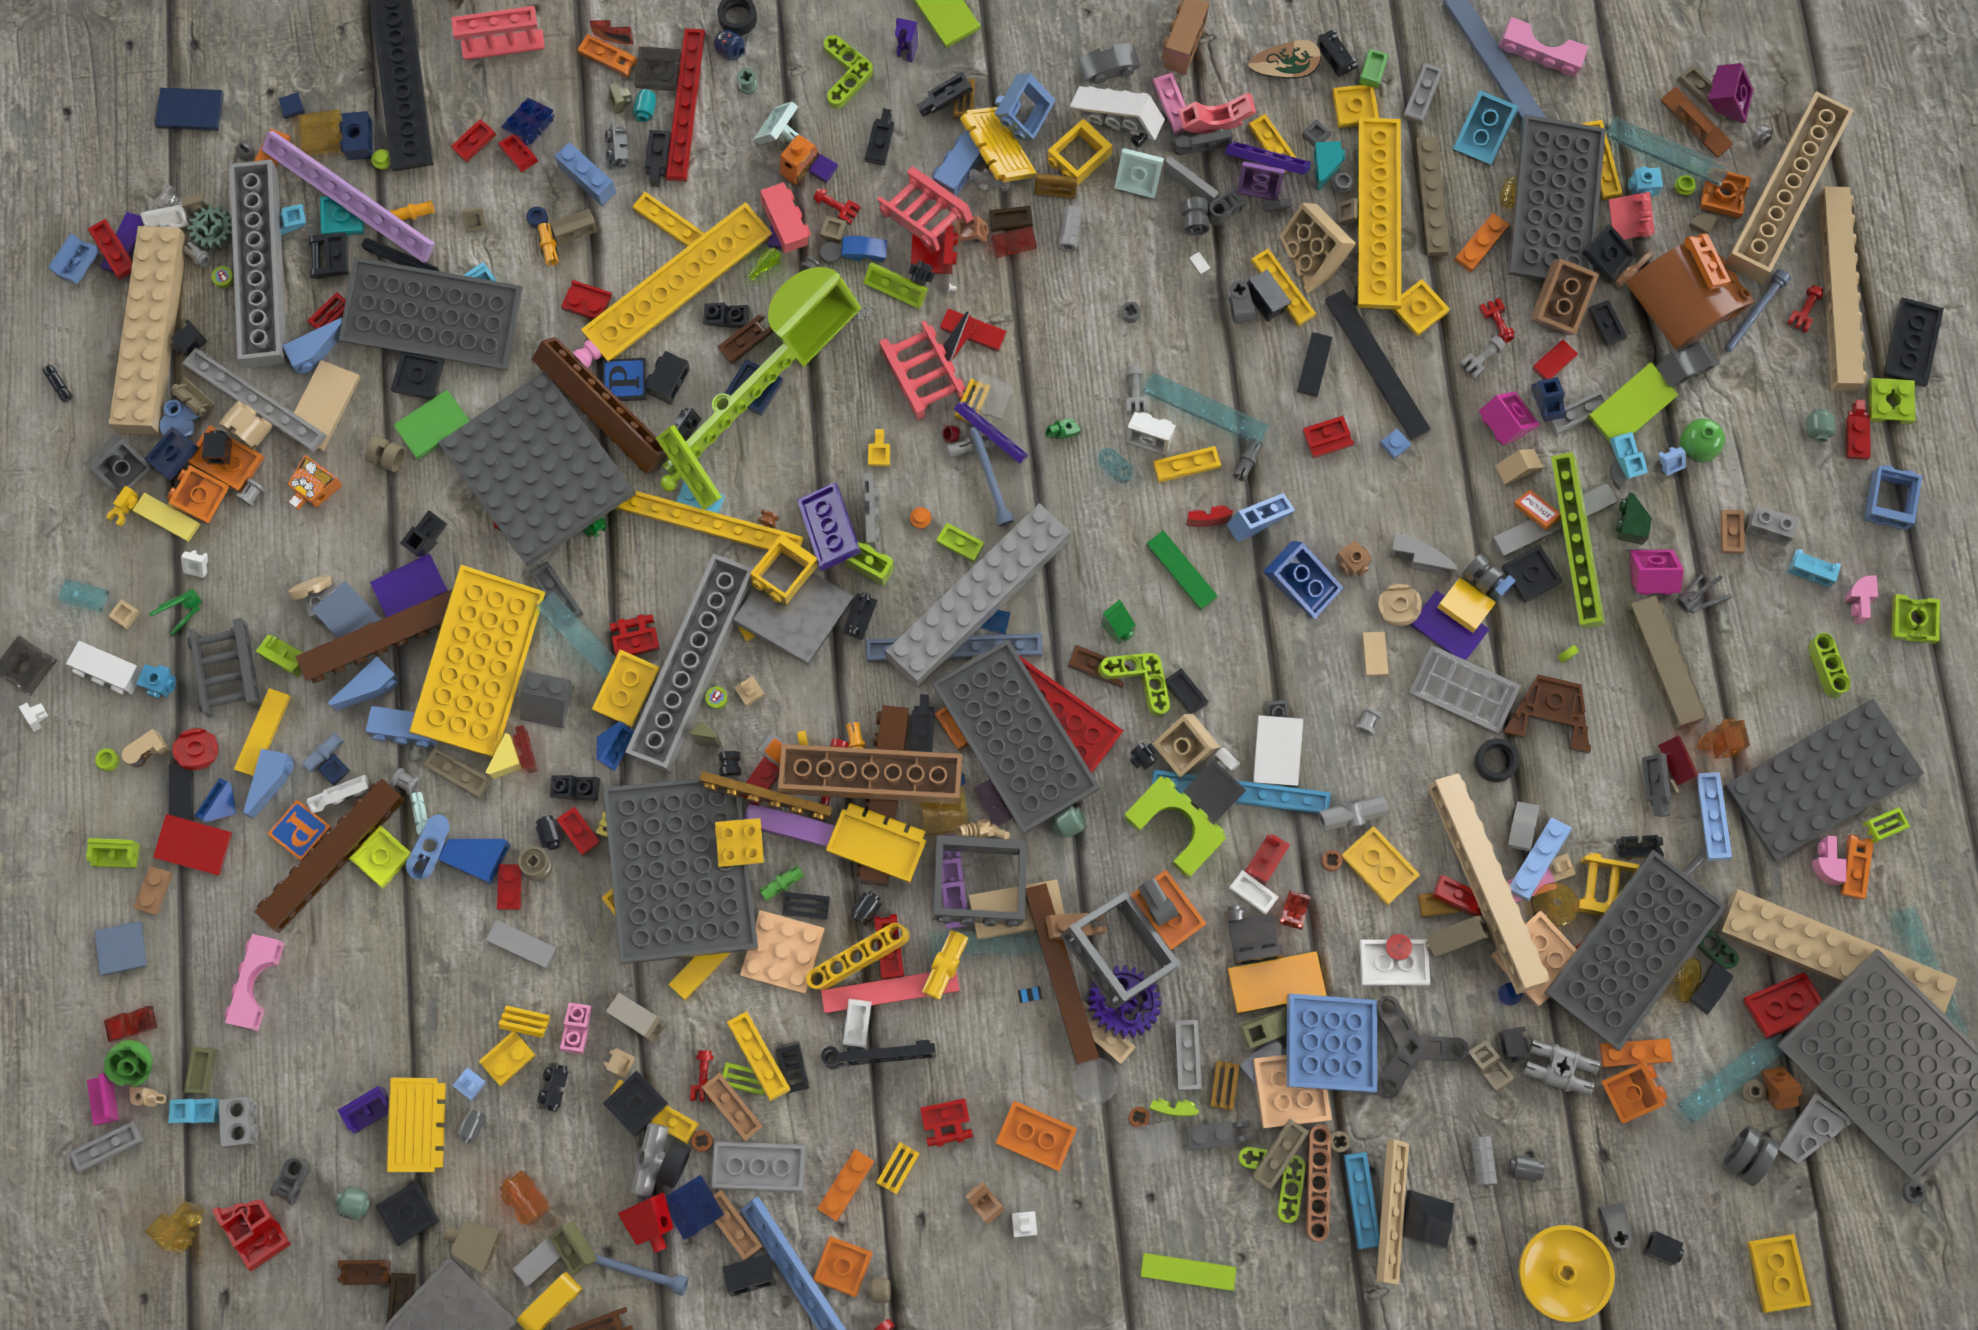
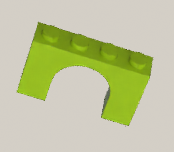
M1160 776L1122 817L1139 832L1160 811L1176 810L1185 815L1191 824L1192 837L1187 847L1171 864L1188 879L1226 839L1223 835L1225 831L1216 823L1214 825L1207 820L1208 815L1202 809H1196L1191 805L1192 800L1185 793L1182 792L1180 794L1175 789L1176 785L1168 777L1164 779Z

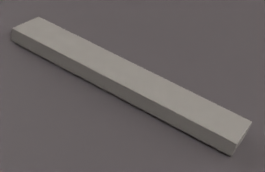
M1607 483L1583 494L1587 517L1618 502ZM1555 507V509L1560 512V507ZM1530 519L1493 537L1492 540L1503 558L1562 530V519L1547 531Z

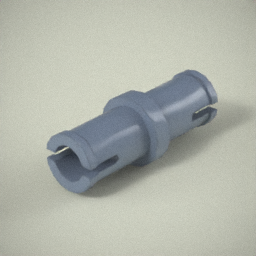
M334 732L324 743L315 747L316 750L301 763L309 772H312L325 759L328 760L330 758L329 755L343 744L344 741Z

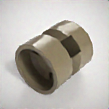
M374 436L366 448L365 460L377 466L381 464L382 468L396 472L404 461L406 449L404 446L394 442L389 444V441L385 438Z
M528 847L519 856V867L528 878L534 881H541L551 874L553 869L552 860L541 848Z

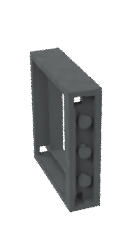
M937 835L934 846L932 920L943 922V924H950L951 921L960 922L961 925L983 923V926L993 927L996 924H1005L1008 928L1022 925L1025 920L1027 841ZM943 851L1018 855L1017 912L941 908Z
M1127 891L1072 924L1060 935L1114 1010L1172 973L1180 965L1176 956L1170 951L1162 937L1156 932L1148 918L1142 913L1135 900L1131 898ZM1115 907L1120 910L1162 968L1127 992L1081 930Z

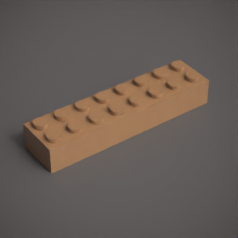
M782 744L778 789L780 793L790 795L960 804L962 754Z

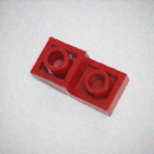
M1217 505L1216 507H1211L1210 514H1206L1203 510L1189 511L1186 526L1209 527L1224 524L1231 520L1233 510L1227 506Z

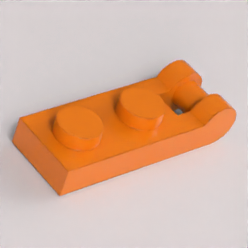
M590 34L585 36L577 49L578 54L619 73L624 78L629 77L632 66L634 67L638 62V59L632 54ZM621 60L625 61L624 65L619 64Z
M1704 233L1699 234L1697 237L1689 236L1685 238V247L1691 251L1709 290L1727 286L1731 280L1708 234Z
M1852 834L1848 836L1846 844V882L1842 884L1840 895L1860 900L1866 899L1874 844L1870 838L1859 839L1858 836ZM1857 847L1862 848L1863 853L1856 852Z

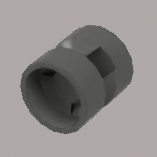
M1191 197L1181 202V211L1184 217L1182 219L1184 234L1198 236L1207 233L1210 230V222L1207 216L1209 214L1208 200L1202 197Z
M1480 553L1468 565L1462 575L1470 582L1475 581L1476 587L1486 594L1504 573L1495 565L1490 566V561ZM1480 570L1485 572L1482 576L1479 573Z

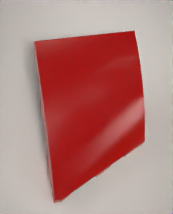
M262 1199L250 1201L247 1204L238 1203L232 1207L212 1209L219 1225L225 1230L230 1242L238 1251L250 1272L291 1245L280 1224Z

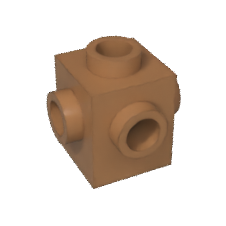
M1356 540L1339 551L1335 558L1339 563L1340 570L1351 578H1354L1357 574L1359 577L1365 574L1370 569L1368 566L1372 560L1369 551L1365 547H1361Z

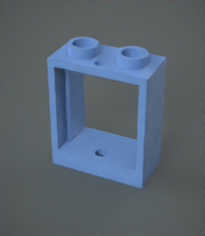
M1031 73L1017 74L994 115L1003 126L1013 133L1016 139L1020 141L1034 140L1056 99ZM1022 92L1035 103L1024 126L1011 113Z
M1889 465L1879 466L1872 473L1864 521L1908 530L1915 524L1922 475L1915 474V472L1910 470H1896ZM1880 480L1909 487L1904 513L1876 506Z

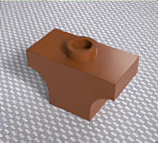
M1783 1066L1761 1070V1079L1766 1088L1767 1101L1776 1111L1799 1106L1798 1096L1802 1095V1086Z

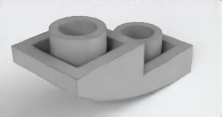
M1517 801L1508 847L1531 851L1540 805Z

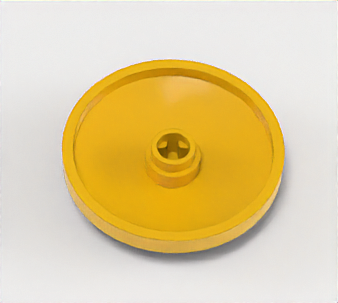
M1558 1225L1546 1228L1529 1240L1519 1260L1518 1275L1525 1297L1538 1312L1550 1319L1561 1322H1577L1588 1319L1606 1305L1612 1294L1615 1282L1612 1258L1604 1244L1595 1235L1583 1228L1572 1225Z

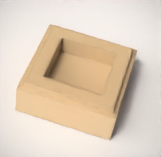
M120 599L108 617L128 630L141 612Z

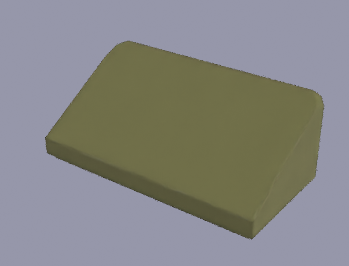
M701 721L690 732L693 742L697 745L716 748L722 746L717 733Z
M574 1221L563 1224L549 1236V1239L573 1276L597 1260L596 1255Z

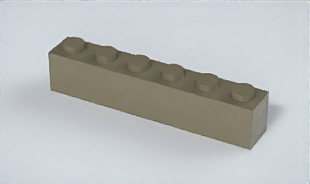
M1656 596L1631 603L1626 609L1674 730L1700 723L1705 718V707L1697 698L1696 685L1694 682H1691L1688 676V666L1686 662L1682 661L1680 646L1673 639L1672 627L1664 617L1662 603L1657 600Z

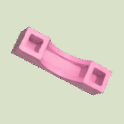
M1513 17L1510 18L1505 26L1498 46L1507 53L1517 54L1528 61H1535L1546 68H1553L1564 75L1573 77L1581 69L1588 46L1570 39L1558 47L1545 46L1533 36L1531 24Z
M252 934L251 939H248L245 946V952L247 953L238 969L240 976L238 982L232 988L231 995L233 999L231 1005L225 1011V1023L258 1032L265 1009L254 998V982L263 970L279 964L285 943L277 939Z

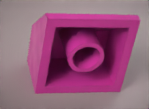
M1516 391L1496 395L1479 410L1483 422L1490 426L1496 440L1503 445L1515 442L1540 426Z
M1630 550L1631 581L1636 593L1642 595H1649L1651 593L1671 595L1672 593L1681 592L1684 569L1674 550Z

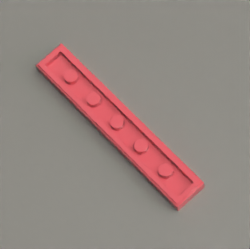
M957 971L954 977L949 980L943 994L960 992ZM931 972L821 990L824 1013L847 1010L849 998L872 1001L871 1006L929 997L922 993Z

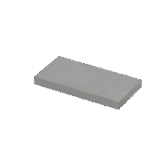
M714 1141L711 1189L804 1192L807 1145Z

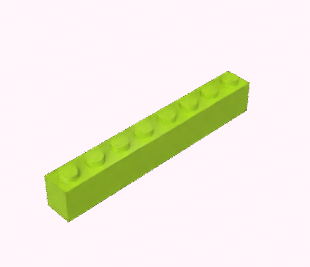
M1573 452L1551 456L1579 623L1583 629L1604 626L1605 619L1577 458Z

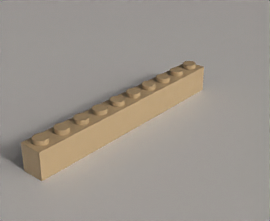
M1824 187L1818 195L1831 391H1858L1866 382V372L1863 371L1865 353L1862 351L1861 346L1864 335L1860 331L1862 313L1859 312L1861 295L1857 290L1859 283V273L1856 272L1858 255L1855 253L1854 248L1856 234H1853L1855 215L1852 214L1854 197L1851 195L1850 187Z
M1459 773L1435 780L1428 787V790L1516 994L1543 986L1549 981L1547 969L1541 963L1538 949L1533 944L1529 935V928L1520 915V907L1514 901L1511 887L1503 876L1502 866L1496 860L1493 853V845L1486 837L1484 825L1476 814L1475 804L1469 798L1465 782L1461 779Z

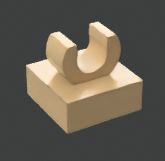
M753 675L734 687L746 707L765 696Z
M1568 853L1555 857L1549 867L1555 882L1576 875Z
M617 1048L610 1050L609 1053L612 1057L609 1063L604 1062L606 1070L626 1079L636 1057Z

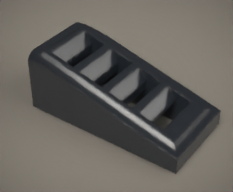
M800 1041L777 1046L776 1050L782 1074L790 1087V1091L787 1094L809 1089L810 1086ZM796 1050V1054L784 1057L785 1052ZM798 1059L797 1064L786 1066V1062ZM796 1069L801 1071L800 1073L788 1075V1071ZM803 1079V1082L790 1085V1080Z

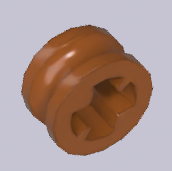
M762 510V516L758 517L757 521L766 527L775 528V522L779 520V517L770 511Z
M1329 850L1322 856L1321 865L1326 871H1336L1342 864V856L1335 850ZM1330 855L1331 858L1333 856L1336 857V866H1333V864L1329 866L1327 864V856Z
M1135 1107L1131 1110L1128 1119L1133 1127L1143 1128L1148 1124L1150 1116L1145 1108ZM1137 1111L1139 1114L1144 1113L1146 1118H1143L1145 1122L1142 1124L1139 1121L1134 1122L1132 1117H1135L1133 1113Z
M700 1130L693 1135L691 1143L697 1151L706 1152L711 1149L713 1138L710 1133ZM706 1135L708 1137L706 1139L708 1142L707 1146L701 1145L698 1147L697 1143L699 1142L696 1141L699 1136L703 1138Z

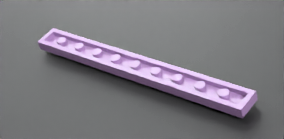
M274 131L267 133L262 151L420 261H428L435 245L434 242Z

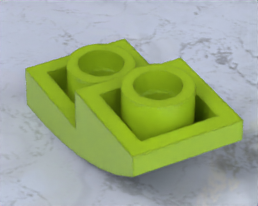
M1158 1098L1157 1101L1152 1100L1148 1109L1157 1114L1179 1118L1195 1117L1199 1112L1195 1108L1196 1104L1185 1099L1182 1102L1177 1101L1173 1109L1170 1107V1102Z

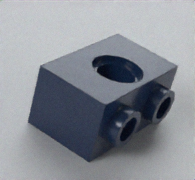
M367 111L342 113V121L339 122L340 132L343 134V140H340L341 152L346 155L348 160L370 159L373 155V125L370 115Z

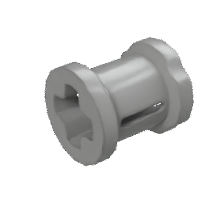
M249 478L247 480L248 484L236 497L253 507L254 500L265 489Z
M1365 707L1362 711L1364 714L1359 724H1356L1355 729L1362 734L1373 736L1375 733L1374 727L1377 721L1381 719L1382 714L1372 708Z
M399 768L391 779V785L402 788L410 796L417 791L421 779L418 777L414 778L405 773L403 768Z

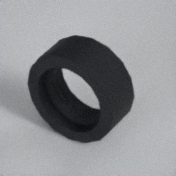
M722 0L718 6V20L724 31L731 30L742 36L749 33L755 27L757 12L752 0ZM741 6L749 11V17L741 23H731L725 18L726 12L733 7Z
M1495 738L1481 745L1475 755L1474 764L1482 778L1489 782L1499 783L1506 781L1515 773L1519 766V755L1512 743L1505 739ZM1492 748L1504 750L1510 759L1508 769L1501 773H1494L1488 770L1484 763V755L1488 750Z
M677 1141L672 1142L660 1166L656 1179L658 1183L675 1188L689 1159L691 1147Z

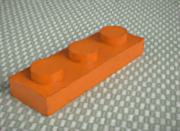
M1492 213L1456 256L1454 261L1471 273L1509 228L1510 224L1495 213Z
M1670 1038L1628 1041L1620 1051H1617L1608 1043L1599 1044L1602 1068L1638 1065L1646 1062V1064L1673 1062Z
M855 1149L817 1209L833 1220L838 1221L875 1161Z

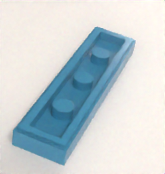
M1367 1152L1343 1155L1357 1248L1359 1250L1378 1247L1380 1231Z

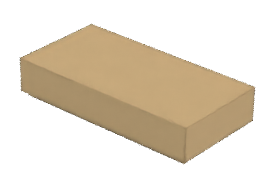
M1363 632L1365 676H1388L1385 632Z

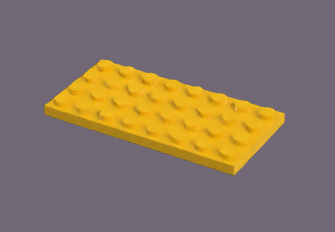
M464 565L459 566L408 733L493 758L503 737L545 595L544 591Z

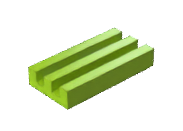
M1900 807L1862 823L1864 827H1868V835L1872 834L1873 839L1871 841L1873 843L1910 827ZM1897 813L1898 818L1880 826H1874V823ZM1902 822V826L1879 835L1878 831Z
M725 1062L722 1073L725 1079L728 1077L760 1085L756 1079L728 1072L730 1068L754 1074L752 1068ZM728 1082L734 1089L765 1096L762 1086L761 1090Z

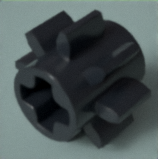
M918 260L917 265L912 263L908 272L912 275L910 280L922 286H925L926 282L931 283L935 273L931 272L933 266Z
M1142 742L1130 752L1133 756L1131 763L1136 769L1142 766L1146 770L1157 761V758L1154 756L1157 754V750L1151 743L1146 746Z

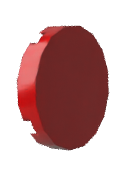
M193 728L182 732L179 738L174 741L172 747L176 763L190 771L201 770L210 766L215 761L219 752V745L215 736L202 728Z

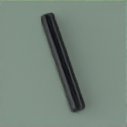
M364 238L361 246L364 250L397 264L439 271L438 267L432 264L422 262L413 256L370 238Z

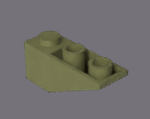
M1287 1007L1237 1025L1244 1046L1251 1049L1287 1034Z

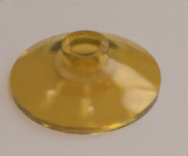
M1553 882L1545 884L1538 889L1533 899V908L1536 914L1542 911L1556 927L1571 923L1575 919L1579 911V901L1577 895L1570 887L1562 883ZM1554 899H1559L1561 905H1556Z
M1689 958L1674 978L1677 997L1681 1002H1689L1696 985L1701 981L1702 968L1697 958Z

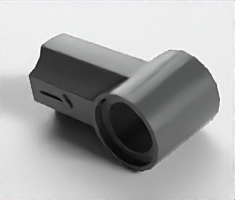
M1155 878L1146 881L1138 887L1158 927L1179 916L1173 902L1165 896Z

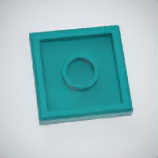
M320 197L321 235L343 232L347 236L364 234L363 220L330 197Z

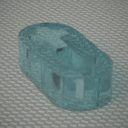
M1102 449L1098 457L1099 465L1119 483L1124 484L1131 481L1134 471L1132 465L1114 449ZM1104 455L1107 457L1111 455L1112 462L1109 460L1105 462ZM1117 467H1119L1123 471L1127 469L1128 476H1120V470Z

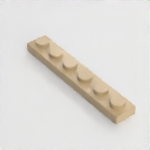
M1387 1139L1376 1282L1399 1285L1409 1143L1395 1139Z

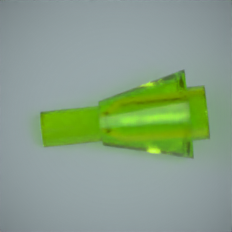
M767 247L756 263V266L747 273V276L754 280L761 272H765L782 263L780 261L781 254L774 247L772 249Z

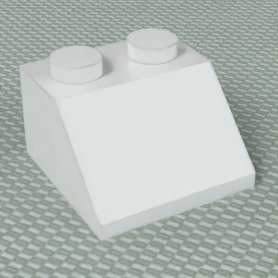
M1135 412L1128 425L1126 443L1167 455L1176 425H1173L1171 421L1166 419L1158 420L1152 418L1150 414L1145 412Z

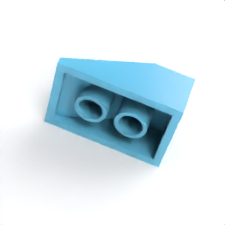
M1479 90L1453 149L1492 165L1511 128L1519 106Z

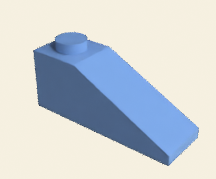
M342 318L282 345L298 375L307 373L313 367L318 366L320 360H323L339 341Z
M1284 493L1238 511L1226 525L1237 542L1254 536L1292 514L1295 509Z
M375 657L328 703L337 711L382 696L386 692H391L397 686V682L400 679L378 657Z
M261 749L243 811L245 815L249 818H255L287 781L288 775L292 773L294 768L292 757L286 753Z

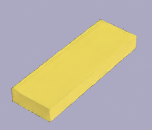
M145 492L133 508L136 514L187 542L191 540L201 525L194 519Z

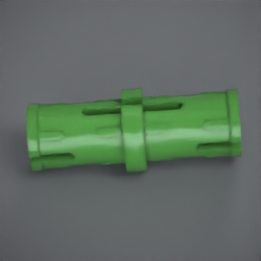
M795 865L786 873L775 876L776 879L759 890L765 900L768 901L783 890L787 891L789 886L805 876L799 866Z

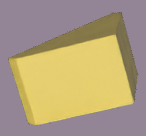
M505 733L485 772L492 779L523 769L514 739L510 734Z

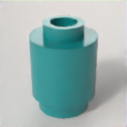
M642 89L636 95L633 116L638 121L648 122L653 119L657 101L654 92Z

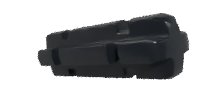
M51 364L44 367L42 371L55 392H57L62 402L71 400L73 396L60 375H58L55 367Z

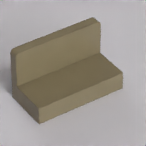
M590 209L551 222L558 245L598 232Z

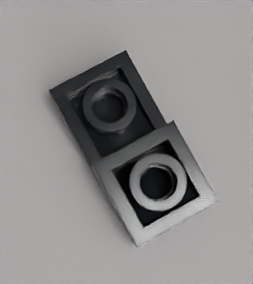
M725 302L705 303L703 324L716 327L742 328L749 323L750 307L748 305L727 306Z
M552 775L550 798L598 800L600 778Z
M1717 962L1711 964L1703 981L1696 985L1689 1001L1707 1015L1720 1000L1734 976Z

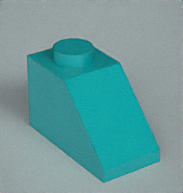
M1341 141L1315 142L1313 158L1317 190H1321L1340 170L1341 163L1345 161V149H1341Z

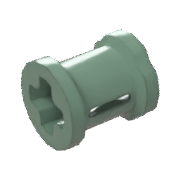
M750 68L741 69L737 74L739 89L747 95L752 94L757 89L755 72Z

